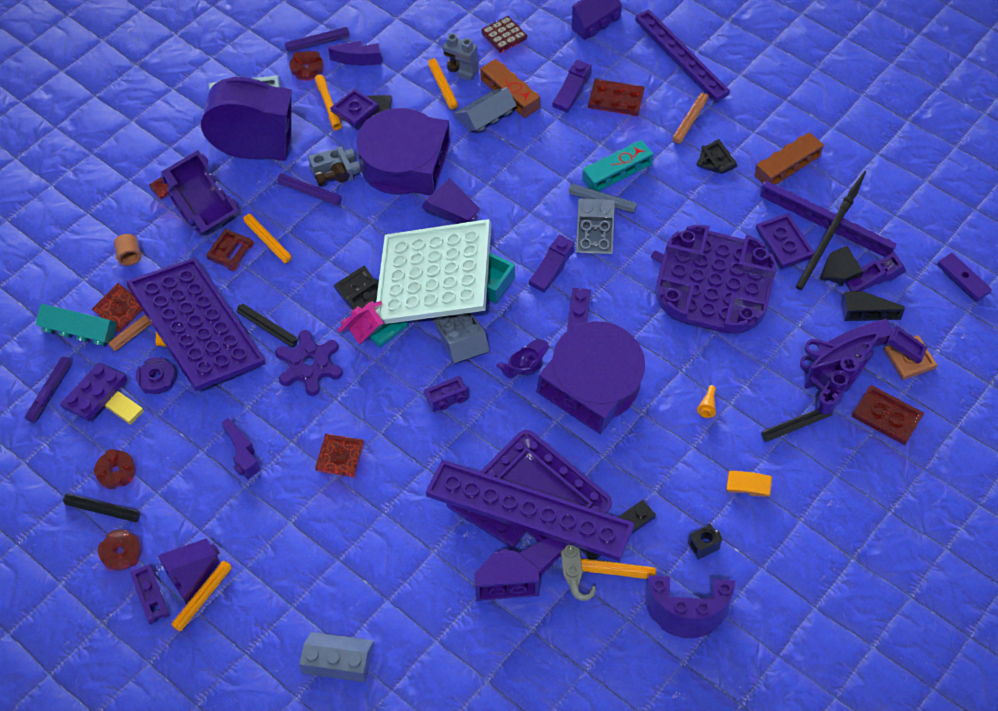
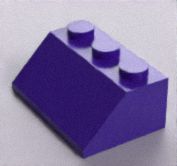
M620 0L578 1L572 5V30L584 40L594 36L598 31L606 28L610 23L621 17L622 4Z

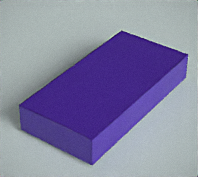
M898 326L892 329L887 342L917 364L922 362L927 346Z

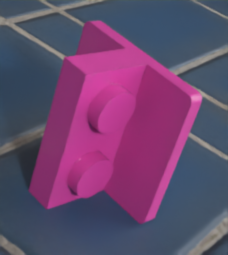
M372 301L362 309L357 307L351 312V316L341 322L342 325L337 329L338 332L341 333L349 329L359 344L364 343L384 324L376 312L383 303L381 301L373 303Z

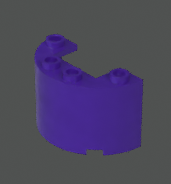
M197 150L161 171L163 183L168 184L167 192L179 213L191 227L195 225L197 227L195 231L201 234L238 212L239 206L230 196L226 197L222 188L217 187L215 177L206 170L208 167L207 157Z
M648 575L645 593L648 613L653 621L655 620L661 626L662 630L676 637L699 638L712 633L725 620L734 593L735 580L714 579L713 597L698 599L670 597V577Z

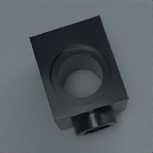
M709 524L690 533L688 545L699 560L719 550L722 537L720 532ZM702 539H708L710 543H705Z

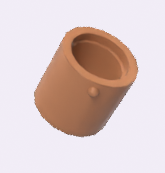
M123 234L116 237L113 244L116 252L115 259L118 260V263L124 266L138 263L141 260L142 253L140 252L136 236Z

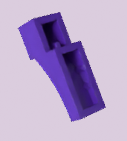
M576 59L569 69L562 88L552 102V107L568 113L582 93L584 84L591 76L592 65Z
M559 234L549 246V250L542 263L530 278L529 285L545 293L564 269L565 262L573 254L575 242Z
M893 252L880 261L875 259L861 268L863 276L849 280L846 283L851 291L861 292L878 283L888 280L892 281L904 274L906 269L896 253Z
M227 418L222 422V426L235 446L236 455L233 457L235 466L233 467L238 475H244L249 480L260 471L258 461L252 456L255 453L253 445Z

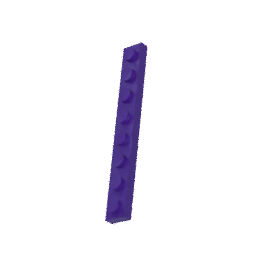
M649 9L635 16V21L715 102L729 95L730 90Z
M765 181L762 185L760 197L826 229H829L836 214L780 188L776 184ZM845 218L842 219L835 231L836 234L883 257L892 254L897 245L890 239H886Z

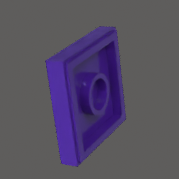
M354 88L331 106L330 109L332 113L356 128L379 109V104Z

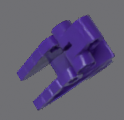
M879 333L861 334L838 345L818 339H810L806 342L804 349L808 355H804L800 361L801 369L808 373L804 388L808 389L818 386L822 390L816 405L820 413L824 415L831 414L836 406L841 403L844 392L852 387L873 356L875 350L872 348L880 337ZM814 344L818 346L819 350L813 351L808 346ZM810 360L814 363L809 367L804 364V361Z

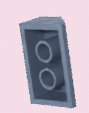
M508 87L490 91L453 113V115L468 131L476 130V132H479L486 128L485 125L487 123L492 124L498 121V117L502 114L505 116L511 113L512 108L517 105Z
M311 632L303 645L299 662L302 674L366 682L374 640Z

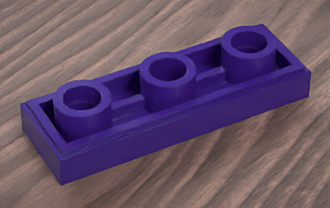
M950 253L938 262L937 265L977 302L991 293L992 288L955 254Z

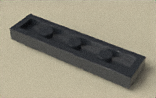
M642 500L618 518L634 523L633 534L655 519L656 514ZM579 548L590 560H596L601 556Z

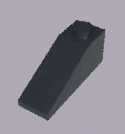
M864 291L844 292L841 301L844 321L901 320L905 310L903 305Z

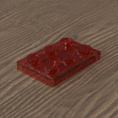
M595 79L588 108L639 116L645 87Z
M873 385L869 387L852 414L853 418L903 445H906L924 416V412Z

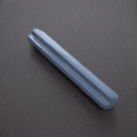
M571 184L568 193L585 199L615 200V208L632 213L637 208L636 202L576 184Z

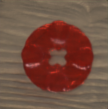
M298 51L293 54V58L290 60V71L299 80H312L315 78V75L321 74L324 69L323 60L317 51Z
M114 449L107 450L98 459L94 468V474L99 484L107 489H116V487L121 485L123 487L128 485L136 473L132 457L124 451H115ZM118 466L119 471L111 473V469Z
M123 529L108 533L106 535L107 538L103 542L101 541L98 546V556L108 570L120 571L135 566L141 554V545L138 538ZM119 546H122L124 549L120 554L114 553L118 550Z

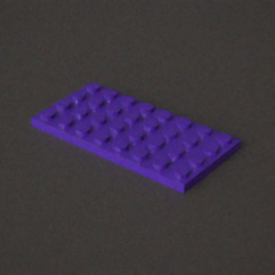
M195 257L127 280V287L195 391L265 365L264 357Z

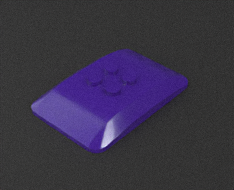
M530 430L519 432L480 471L481 473L606 514L612 507V499L607 493ZM525 530L537 542L548 538Z

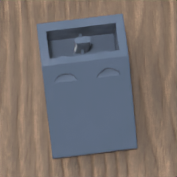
M578 198L576 253L613 254L615 200Z
M472 313L442 316L433 319V323L453 363L489 351L486 333Z

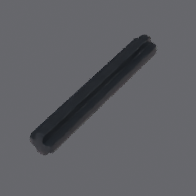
M245 304L238 305L236 310L238 314L288 346L294 347L297 345V337Z
M815 409L763 430L761 437L765 442H768L832 416L833 412L824 415Z
M70 493L65 494L63 498L65 505L132 522H138L141 515L138 510Z

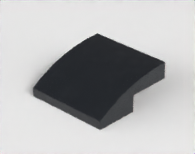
M364 265L334 284L333 287L352 310L357 307L362 309L369 302L373 301L374 303L377 301L379 281L372 277Z

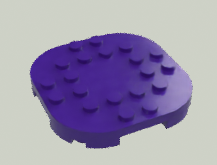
M692 225L688 226L686 230L674 233L666 245L656 284V297L661 308L668 315L681 322L725 333H741L756 327L765 316L776 273L775 258L773 254L766 250V245L748 235L745 236V239L709 231L710 226Z

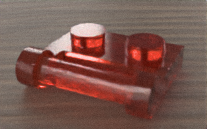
M224 229L206 256L208 260L223 265L231 271H235L239 261L246 251L251 249L254 242L248 237ZM239 243L242 244L232 260L228 259Z

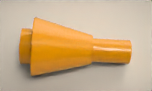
M712 385L708 387L707 394L697 407L698 414L704 418H711L716 415L714 397L716 387Z

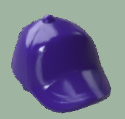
M542 339L533 340L527 346L522 347L520 351L511 355L508 364L500 362L496 367L500 368L507 378H513L518 374H534L542 368V357L547 352L549 345Z

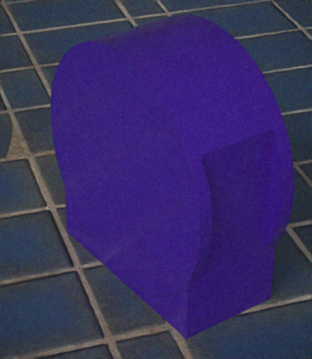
M231 77L215 83L208 93L201 119V130L204 137L215 148L233 157L242 159L268 158L286 161L291 139L292 89L270 86L262 81L246 77Z
M407 108L388 109L370 117L361 126L356 141L361 173L366 182L373 188L388 194L418 193L431 196L436 190L451 143L449 120L431 118L419 111Z
M602 321L578 324L565 332L558 340L553 358L539 374L536 392L601 435L612 419L628 410L638 396L645 372V358L642 348L628 331L615 324Z

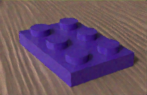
M789 213L756 224L757 232L781 269L813 257L814 250Z
M98 363L60 405L63 409L89 422L128 379L124 374Z

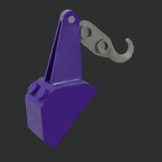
M546 538L520 553L510 551L509 549L494 552L474 574L476 601L539 596V578L561 556L563 576L570 586L572 595L580 601L590 600L595 595L596 587L592 586L591 592L586 595L579 592V583L582 577L579 548L551 538Z

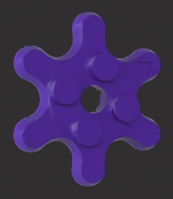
M302 330L298 335L299 345L297 347L287 348L279 346L275 350V356L280 360L286 361L288 364V369L279 375V383L283 386H288L294 381H302L305 384L306 393L310 396H315L320 391L319 381L321 378L330 377L337 380L343 375L342 369L330 362V356L338 351L339 344L335 340H329L325 344L317 345L312 341L311 332ZM305 358L314 359V363L308 366L304 364Z

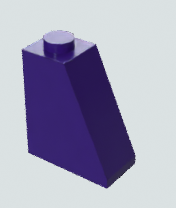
M450 178L428 197L421 206L424 210L457 224L473 222L478 217L476 213L480 210Z
M207 538L158 556L167 575L186 605L220 563L217 556L220 554L218 548L214 543L210 545Z

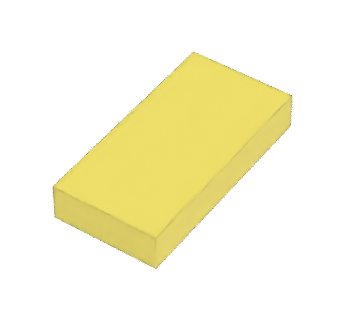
M119 391L104 405L105 408L130 425L144 412L142 407Z

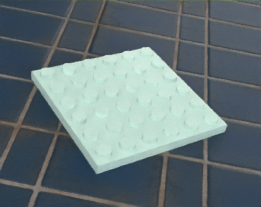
M490 219L386 234L384 237L376 301L383 303L376 312L384 324L485 311L491 237Z

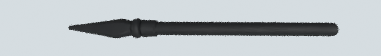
M866 170L850 189L847 197H844L837 215L798 281L797 289L802 290L844 215L853 205V200L858 194Z

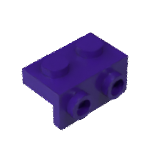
M460 376L424 389V394L432 411L435 412L437 410H444L452 404L464 402L469 398V389L467 386H464Z

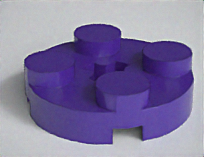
M153 357L144 361L145 364L141 368L140 366L138 367L136 381L144 393L157 394L172 389L176 373L173 365L167 362L166 359ZM155 373H158V374L160 375V376L157 377V378H152V377H151V376H154Z

